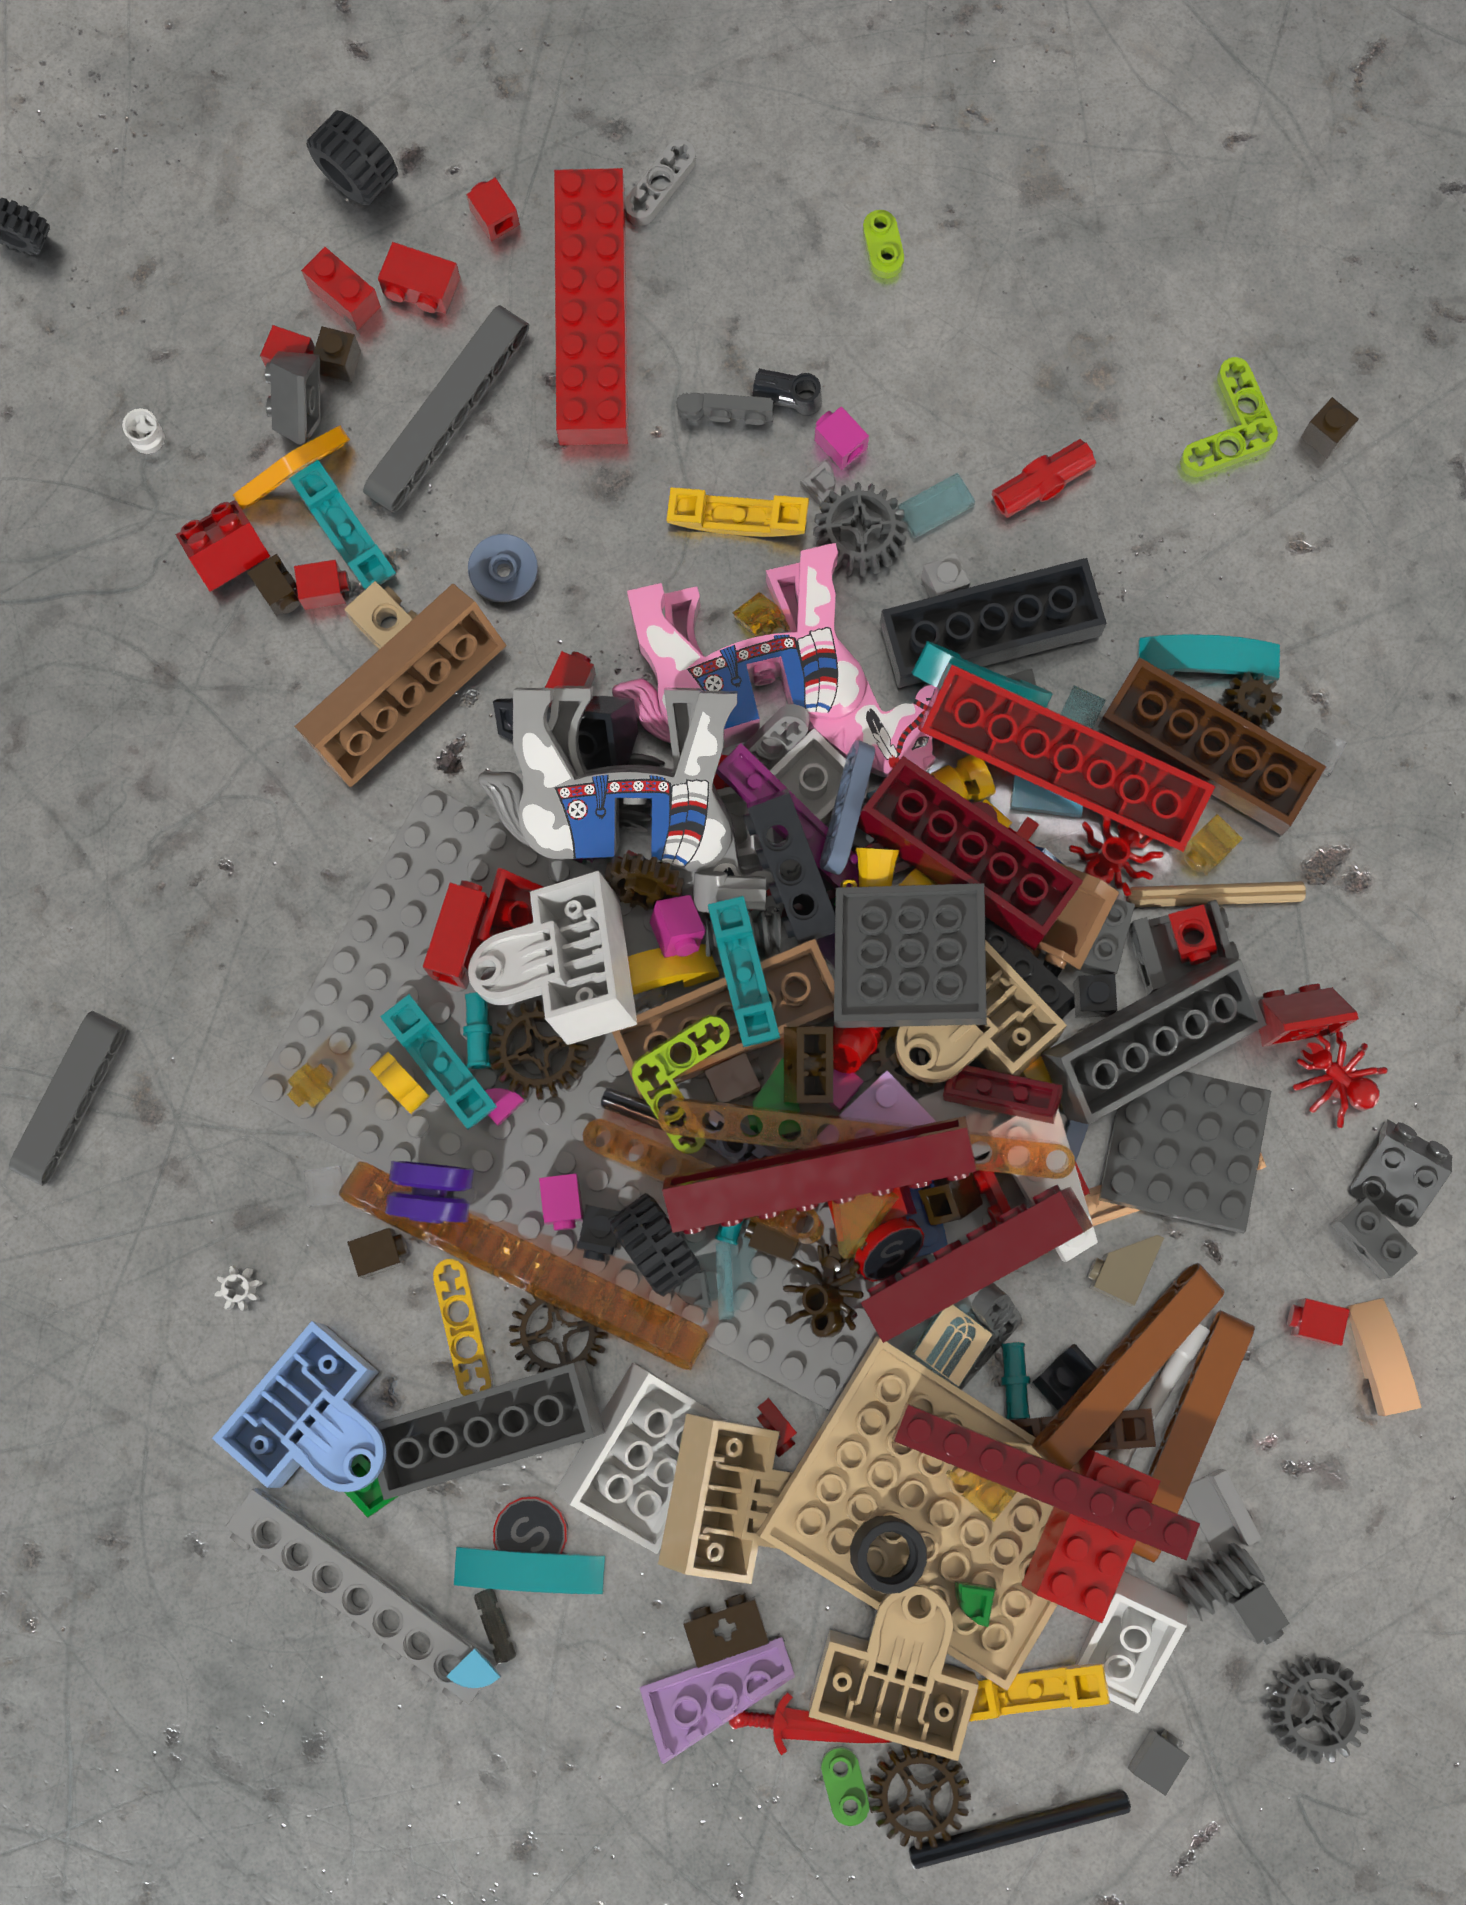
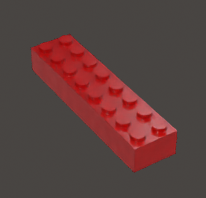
M623 168L554 170L556 431L559 445L628 444L626 233Z
M950 663L947 664L918 726L921 732L1182 852H1184L1215 789L1214 785Z

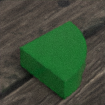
M955 1581V1596L960 1609L977 1624L988 1627L995 1589L991 1586Z

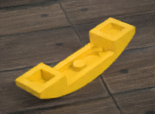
M671 487L666 521L667 523L689 529L738 536L776 537L805 534L809 498L774 495L773 500L712 496L706 495L705 490Z
M700 944L698 951L684 957L675 955L664 958L660 948L628 956L633 995L682 980L685 988L719 977V972L712 955L711 957L706 955V944Z
M1085 1664L1021 1671L1016 1675L1008 1691L986 1677L977 1679L979 1686L969 1722L999 1718L1001 1715L1064 1707H1072L1074 1709L1110 1704L1104 1665Z

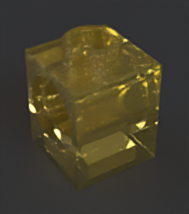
M1216 814L1188 842L1183 852L1185 854L1184 859L1192 869L1197 872L1202 871L1207 876L1243 838Z

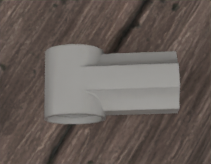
M720 871L694 872L693 902L697 911L709 912L708 904L744 896L747 909L765 910L766 877L727 876V873Z

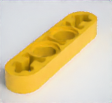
M445 1259L435 1267L433 1281L460 1393L466 1396L475 1393V1391L466 1388V1382L471 1381L470 1369L462 1372L461 1364H473L481 1359L482 1367H475L478 1378L485 1379L486 1385L481 1386L480 1391L492 1388L493 1379L468 1272L461 1262L454 1259ZM451 1265L453 1270L460 1271V1277L455 1278L456 1290L459 1291L464 1288L465 1295H453L445 1300L444 1292H451L449 1282L441 1280V1275L445 1274L446 1267ZM456 1301L465 1302L469 1308L468 1317L462 1322H454L449 1316V1308ZM464 1337H471L477 1343V1352L471 1358H463L457 1351L458 1342Z

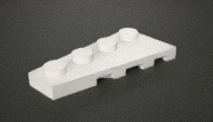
M1059 1109L1057 1110L1054 1124L1011 1116L987 1131L1031 1207L1036 1205L1032 1198L1057 1184L1061 1190L1071 1186L1091 1221ZM1094 1227L1055 1248L1062 1261L1067 1262L1098 1243Z

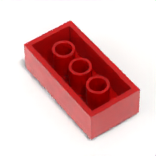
M1091 1449L1070 1469L1151 1503L1161 1482L1154 1477ZM1053 1507L1021 1585L1039 1597L1103 1623L1137 1540Z

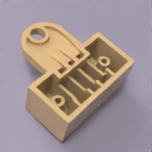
M985 940L987 1025L903 1026L898 1030L895 1050L897 1058L905 1071L914 1078L924 1082L937 1083L949 1080L961 1072L975 1058L988 1070L991 1069L992 1071L1019 1076L1041 1056L1040 1053L1048 1050L1059 1040L1067 1025ZM914 1048H923L929 1053L930 1061L925 1065H916L911 1061L909 1052Z
M686 1413L658 1565L685 1575L752 1584L758 1546L777 1548L760 1538L756 1533L793 1472L773 1469L779 1431Z
M914 1584L913 1587L901 1593L887 1594L878 1607L869 1641L829 1629L809 1702V1717L958 1761L979 1685L975 1672L944 1663L953 1632L952 1615L944 1598L934 1589L921 1584ZM923 1595L929 1599L930 1608L924 1615H914L910 1612L908 1603L913 1596Z

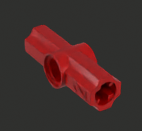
M1079 439L1050 457L1043 455L1036 458L1022 470L1021 474L992 490L991 495L996 507L1001 514L1009 518L1038 500L1044 502L1061 492L1068 482L1095 467L1097 462L1093 451L1087 442Z

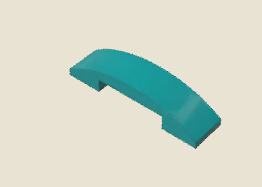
M319 460L289 478L326 536L365 590L374 581L381 585L397 575L380 548L374 543Z
M1202 634L1141 637L1138 640V659L1139 657L1169 675H1173L1175 671L1240 675L1249 671L1253 679H1256L1259 673H1264V680L1280 679V645L1276 643L1235 636Z
M927 641L912 671L914 676L937 687L947 664L950 663L1044 707H1047L1053 695L1051 691L1024 680L1018 682L964 660L958 653Z
M744 896L708 904L712 927L743 1047L780 1039Z
M410 994L380 1016L467 1130L497 1108L490 1096Z
M456 1547L454 1585L524 1592L603 1594L605 1555L555 1554Z

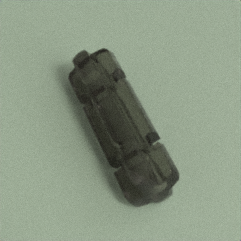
M485 1589L476 1593L474 1600L477 1609L482 1611L480 1617L489 1643L494 1646L492 1652L495 1661L498 1664H502L514 1659L516 1652L512 1642H508L507 1638L510 1635L501 1609L496 1607L498 1601L494 1590Z

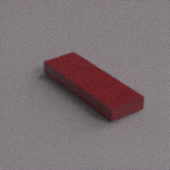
M967 1065L961 1072L947 1080L943 1092V1100L1054 1124L1063 1088L1059 1084Z

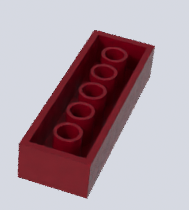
M902 756L863 807L857 824L859 829L888 849L899 850L898 856L938 884L984 883L985 917L1034 951L1083 883L1082 879L904 756Z
M1057 1184L1032 1198L1036 1205L1028 1209L1025 1203L1018 1205L999 1216L1002 1224L997 1227L994 1226L992 1221L966 1234L968 1243L962 1245L958 1239L932 1253L936 1261L930 1263L926 1257L900 1271L903 1277L900 1281L894 1275L868 1289L867 1291L871 1297L862 1301L861 1304L882 1342L884 1343L1092 1228L1093 1225L1071 1186L1061 1190Z

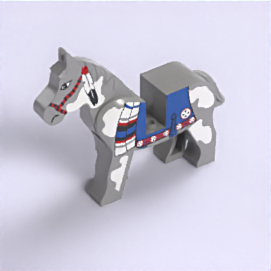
M593 686L517 687L513 690V749L519 760L523 783L515 773L496 771L482 772L478 777V781L491 798L503 825L515 838L542 856L551 859L614 857L619 848V798H623L624 804L631 805L645 804L647 798H652L651 857H657V860L670 863L669 870L680 871L679 877L684 879L682 892L685 896L691 895L693 900L694 872L720 871L727 873V876L766 877L765 910L747 909V911L750 912L753 922H755L760 911H764L768 922H770L774 912H779L781 917L784 904L782 902L776 905L769 884L775 881L770 868L763 871L761 866L750 869H743L740 866L732 818L713 784L714 775L724 746V727L730 713L737 705L738 691H702V688L665 687L664 694L674 763L673 769L649 765H615L586 770L579 750L578 732L584 711L593 698ZM552 702L550 719L547 723V710ZM789 859L781 864L780 872L786 877H793L798 874L801 866L797 861ZM702 912L711 920L709 912ZM759 947L758 956L764 958L763 948Z

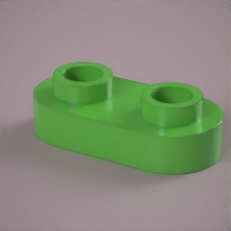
M844 1746L833 1747L824 1754L821 1761L822 1775L832 1813L839 1823L845 1826H856L862 1823L869 1813V1800L859 1762L855 1753ZM843 1761L847 1764L848 1769L844 1774L839 1775L833 1771V1766L836 1762ZM847 1800H854L858 1804L855 1812L848 1813L843 1809V1805Z

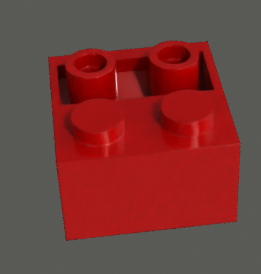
M236 500L230 503H220L212 509L211 514L201 520H192L186 523L181 528V531L175 534L210 592L270 557Z

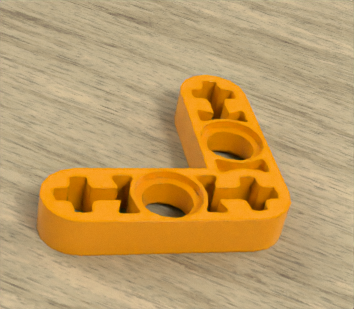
M341 425L335 427L283 456L235 492L233 497L242 510L250 507L297 472L347 444L350 438Z

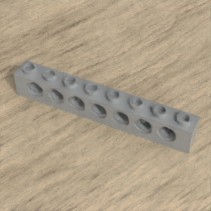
M252 1489L225 1526L233 1533L230 1538L235 1543L247 1550L252 1546L263 1554L260 1560L265 1565L277 1572L282 1568L293 1576L290 1582L295 1587L307 1594L311 1590L323 1598L320 1603L324 1608L337 1616L342 1612L352 1619L351 1627L367 1638L371 1634L383 1642L381 1648L388 1655L397 1660L404 1657L414 1665L411 1670L417 1676L427 1682H430L432 1679L445 1687L442 1693L456 1704L461 1705L464 1701L469 1705L482 1687L467 1688L451 1681L447 1677L449 1673L442 1666V1660L445 1655H455L461 1662L474 1648H477L494 1668L498 1665L499 1661L262 1489ZM267 1521L274 1523L278 1528V1537L273 1543L266 1541L262 1536V1527ZM297 1543L304 1545L308 1550V1559L305 1564H298L292 1558V1549ZM326 1565L333 1566L338 1571L339 1579L335 1586H328L322 1580V1570ZM355 1588H363L367 1591L369 1603L366 1608H359L353 1604L351 1596ZM385 1610H393L398 1614L400 1623L396 1630H389L382 1624V1614ZM423 1632L429 1637L430 1648L428 1651L419 1652L413 1647L412 1637L414 1633Z

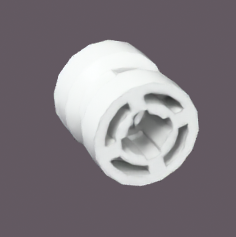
M142 408L134 409L127 413L122 427L133 447L144 454L158 451L164 444L165 434L153 413Z

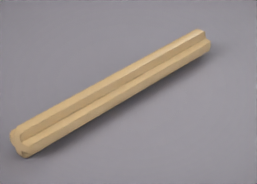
M1302 881L1130 887L1131 895L1127 896V902L1135 904V907L1206 905L1212 900H1217L1218 905L1301 902L1306 897V888Z

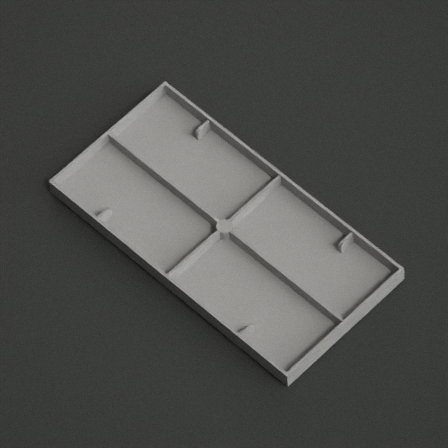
M425 784L248 1099L389 1175L391 1161L420 1162L474 1169L471 1189L464 1192L448 1191L447 1196L464 1198L470 1203L469 1218L831 1411L876 1336L879 1337L861 1302L871 1297L867 1291L868 1289L884 1280L872 1282L860 1275L857 1279L840 1286L839 1288L843 1290H857L864 1293L862 1299L844 1297V1302L857 1312L858 1316L853 1320L856 1328L854 1331L850 1330L845 1322L842 1331L836 1336L820 1338L812 1333L810 1327L812 1315L802 1317L792 1324L786 1323L787 1317L805 1308L802 1303L803 1293L785 1292L783 1290L785 1285L809 1286L820 1283L813 1274L800 1270L791 1263L749 1248L750 1239L745 1238L744 1235L751 1217L744 1218L737 1245L714 1239L719 1224L706 1226L703 1231L695 1234L679 1232L698 1259L700 1271L706 1270L712 1308H699L692 1304L690 1305L683 1301L674 1290L664 1297L657 1294L619 1241L615 1257L606 1255L605 1262L583 1258L584 1251L576 1248L583 1221L575 1222L576 1228L560 1231H554L553 1225H546L544 1223L539 1178L576 1173L580 1181L583 1217L586 1205L621 1211L640 1196L647 1193L654 1197L669 1218L662 1192L665 1177L733 1164L717 1151L705 1146L695 1153L685 1154L674 1146L665 1131L602 1108L601 1099L607 1088H612L640 1099L612 1032L577 1042V1044H587L589 1046V1052L578 1054V1057L586 1059L588 1063L586 1067L574 1066L573 1069L577 1070L582 1077L580 1080H576L570 1075L566 1078L572 1087L569 1091H566L562 1084L559 1083L555 1086L558 1091V1097L553 1098L549 1088L544 1089V1100L539 1101L536 1097V1089H532L530 1097L528 1099L523 1098L525 1102L500 1126L487 1115L467 1130L435 1086L381 1019L380 1016L410 994L467 1067V1037L463 1036V1027L467 1026L465 994L476 991L470 984V981L467 989L433 980L423 968L449 883L460 885L461 881L464 880L478 884L483 887L481 892H485L489 898L498 868L505 869L543 887L595 872L573 859H551L542 856L515 838L503 823ZM620 902L627 955L631 956L647 950L660 948L649 923L654 909L646 911L639 905L632 908L630 903ZM706 928L701 944H706ZM715 946L712 957L719 972V977L685 988L682 980L635 994L633 997L636 1015L724 978L725 975L718 947ZM759 957L760 962L765 960L764 958ZM496 967L486 969L481 976V980L491 978L496 971ZM542 995L509 1005H495L488 1002V1025L492 1026V1034L503 1036L504 1031L499 1029L496 1025L497 1022L501 1020L509 1025L512 1022L507 1015L509 1010H512L517 1017L521 1016V1003H525L529 1012H533L534 1001L540 1000L542 1011L544 1012ZM834 1017L811 1027H834ZM535 1022L542 1036L552 1037L556 1035L560 1037L549 1023ZM525 1027L514 1036L510 1046V1055L516 1053L515 1050L523 1047L526 1043ZM533 1034L535 1050L529 1056L532 1057L535 1054L545 1067L543 1050L548 1048L549 1045L546 1044L543 1047L541 1042H538L535 1034ZM489 1036V1049L500 1047V1044L493 1042L490 1039L491 1036ZM892 1037L886 1045V1059L895 1053V1044ZM784 1038L746 1054L749 1061L756 1059L763 1073L764 1079L759 1081L761 1089L781 1059L784 1058ZM569 1046L563 1047L562 1051L552 1057L551 1066L553 1074L557 1073L565 1064L569 1053ZM917 1048L909 1052V1057L913 1061H916L915 1057L919 1051ZM879 1050L871 1054L860 1069L855 1072L864 1081L863 1086L840 1113L828 1103H799L804 1133L768 1142L775 1146L781 1154L806 1147L810 1143L807 1133L809 1128L816 1127L819 1135L829 1125V1119L840 1115L880 1077L875 1075V1071L880 1066V1063L870 1062V1057L878 1053ZM388 1051L430 1096L412 1114L392 1096L369 1070ZM928 1052L925 1056L926 1063L930 1061V1055ZM489 1054L491 1064L501 1059V1057H493ZM520 1063L513 1066L514 1070L524 1077L543 1079L539 1067L535 1064L528 1063L522 1065ZM492 1067L486 1069L468 1068L484 1090L493 1088L508 1089L513 1080L511 1078L505 1083H501L498 1080L499 1075L505 1068L495 1071ZM904 1069L895 1071L902 1076L913 1077ZM705 1073L677 1084V1087L691 1108L704 1101L714 1102L719 1106ZM947 1080L933 1083L931 1089H928L921 1083L919 1084L920 1087L917 1094L913 1093L911 1086L906 1085L905 1090L915 1100H918L944 1089ZM521 1085L520 1088L515 1092L521 1097L523 1086ZM760 1091L723 1107V1109L749 1127L747 1113L754 1112L753 1101ZM665 1094L659 1099L658 1106L676 1112L679 1107V1100L673 1094ZM708 1112L700 1115L702 1123L711 1124L708 1121L710 1116ZM1060 1113L1062 1123L1064 1126L1067 1117L1066 1115ZM723 1123L722 1125L716 1128L722 1130L726 1127V1125ZM730 1131V1132H729V1133H731V1134H734V1135H737V1136H739V1137H742L739 1133H737V1132H735V1131ZM684 1138L678 1139L680 1143L687 1141L690 1145L694 1144V1142ZM998 1150L993 1151V1152H991V1153H988V1154H986V1155H984V1156H981V1157H979V1158H976V1159H975V1162L978 1161V1160H980V1159H982V1158H984V1157H986V1156H988V1155H990V1154H993V1153L997 1152ZM1003 1162L993 1167L992 1170L1010 1208L1013 1209L1023 1204L1026 1198L1006 1163ZM985 1193L980 1194L983 1205L961 1220L943 1223L948 1244L958 1239L962 1245L968 1243L966 1234L991 1222L987 1212L990 1204ZM828 1202L818 1203V1206L809 1212L793 1258L817 1267L823 1276L824 1270L818 1261L817 1246L822 1245L824 1248V1244H829V1250L831 1251V1245L837 1244L843 1250L844 1259L845 1248L849 1247L851 1248V1262L845 1266L840 1274L836 1275L839 1279L850 1274L849 1269L854 1264L857 1249L860 1248L863 1251L867 1245L866 1237L855 1241L851 1240L850 1235L838 1237ZM785 1210L780 1211L781 1213L778 1216L771 1218L773 1219L772 1227L779 1229L781 1223L788 1224L790 1219L785 1217ZM933 1254L915 1257L907 1267L926 1257L930 1263L936 1261ZM900 1272L895 1275L898 1281L903 1279ZM979 1291L953 1305L968 1315L972 1302ZM941 1312L886 1342L938 1374L959 1332L955 1333L934 1368L930 1365H933L954 1333L953 1326L946 1328L925 1361L914 1353ZM957 1317L950 1324L954 1325L957 1329L958 1326L964 1323V1320L961 1317Z

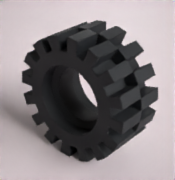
M1 197L0 244H6L12 250L14 248L18 249L23 254L27 252L29 255H34V253L38 255L50 230L49 223H46L47 220L44 217H38L39 213L36 211L28 210L29 207L25 205L20 206L16 201L11 200L9 202L6 198Z

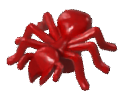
M1103 815L1102 834L1106 841L1102 843L1094 838L1093 829L1084 821L1082 828L1086 831L1088 844L1100 849L1099 852L1085 853V850L1081 847L1069 846V851L1077 853L1081 861H1089L1084 868V873L1099 878L1108 885L1115 876V887L1117 890H1123L1125 896H1130L1131 890L1126 882H1122V868L1126 870L1132 879L1137 880L1144 877L1151 880L1154 877L1153 874L1144 870L1135 871L1127 861L1130 859L1144 864L1154 858H1162V851H1152L1144 856L1131 852V849L1136 847L1145 848L1153 838L1148 837L1141 843L1140 841L1144 838L1145 834L1128 826L1123 829L1124 825L1121 823L1117 827L1119 837H1113L1110 833L1111 819Z
M1339 1031L1336 1033V1043L1339 1045L1336 1062H1332L1330 1042L1320 1034L1316 1038L1325 1046V1049L1320 1044L1312 1042L1306 1044V1047L1311 1050L1312 1054L1301 1050L1303 1058L1310 1062L1311 1065L1302 1059L1296 1061L1307 1070L1323 1069L1326 1075L1310 1078L1294 1084L1292 1087L1293 1090L1297 1091L1327 1081L1328 1089L1313 1103L1309 1111L1315 1113L1331 1095L1340 1098L1341 1104L1337 1113V1127L1342 1128L1344 1126L1345 1113L1349 1106L1348 1101L1353 1108L1361 1111L1373 1108L1379 1101L1380 1090L1377 1084L1369 1078H1363V1076L1386 1074L1388 1069L1386 1067H1370L1361 1070L1354 1068L1365 1055V1051L1368 1048L1366 1043H1362L1356 1055L1346 1066H1343L1347 1043L1343 1039V1033Z

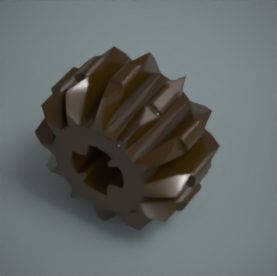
M1248 671L1243 674L1242 680L1234 677L1230 681V688L1225 689L1222 693V697L1227 700L1222 706L1262 728V724L1270 727L1274 723L1273 716H1278L1282 711V708L1276 703L1280 702L1283 696L1282 693L1272 692L1277 685L1276 681H1270L1268 684H1265L1263 682L1265 679L1264 673H1259L1254 680ZM1249 697H1252L1256 700L1254 703V705H1256L1255 707H1251L1248 705L1250 701L1248 699Z

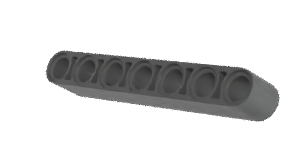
M501 305L492 310L370 474L364 485V494L393 513L400 509L523 343L529 331V323Z

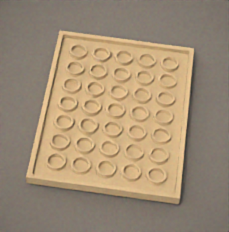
M876 1336L756 1534L878 1610L881 1601L887 1594L873 1590L856 1575L850 1562V1545L857 1530L865 1522L876 1516L891 1515L906 1521L921 1534L927 1547V1563L923 1575L915 1584L925 1585L937 1591L948 1604L952 1615L953 1632L947 1654L1008 1691L1058 1605L1035 1595L1021 1585L1054 1506L894 1442L892 1437L906 1403L1041 1457L1032 1448L1035 1437L888 1342L883 1343L880 1337ZM885 1532L877 1536L870 1544L867 1553V1562L870 1569L876 1575L882 1577H891L899 1573L906 1565L909 1557V1546L906 1539L895 1532ZM955 1581L986 1585L995 1589L988 1627L977 1624L960 1609L955 1596ZM923 1595L913 1596L908 1603V1609L914 1615H924L930 1608L929 1599Z

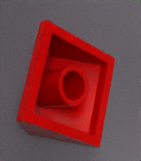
M498 868L477 936L479 943L482 944L485 940L496 934L534 923L530 891L543 888V886L505 869Z

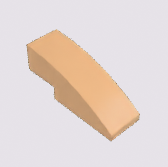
M1384 1298L1346 1306L1347 1309H1350L1349 1320L1364 1378L1369 1379L1378 1416H1388L1422 1408L1403 1345Z

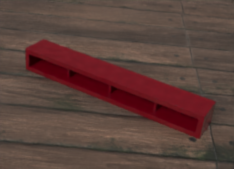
M966 1116L665 1177L662 1192L672 1232L683 1231L684 1234H695L703 1231L706 1226L710 1225L734 1226L741 1223L744 1218L758 1216L759 1219H769L778 1216L781 1213L780 1211L794 1208L800 1212L812 1210L818 1206V1203L833 1201L835 1204H843L853 1201L858 1195L871 1193L872 1196H883L893 1192L894 1188L909 1185L910 1188L914 1189L930 1185L932 1180L947 1178L950 1181L961 1180L977 1170Z
M908 1403L904 1406L892 1437L894 1442L1186 1561L1200 1523L1191 1518Z

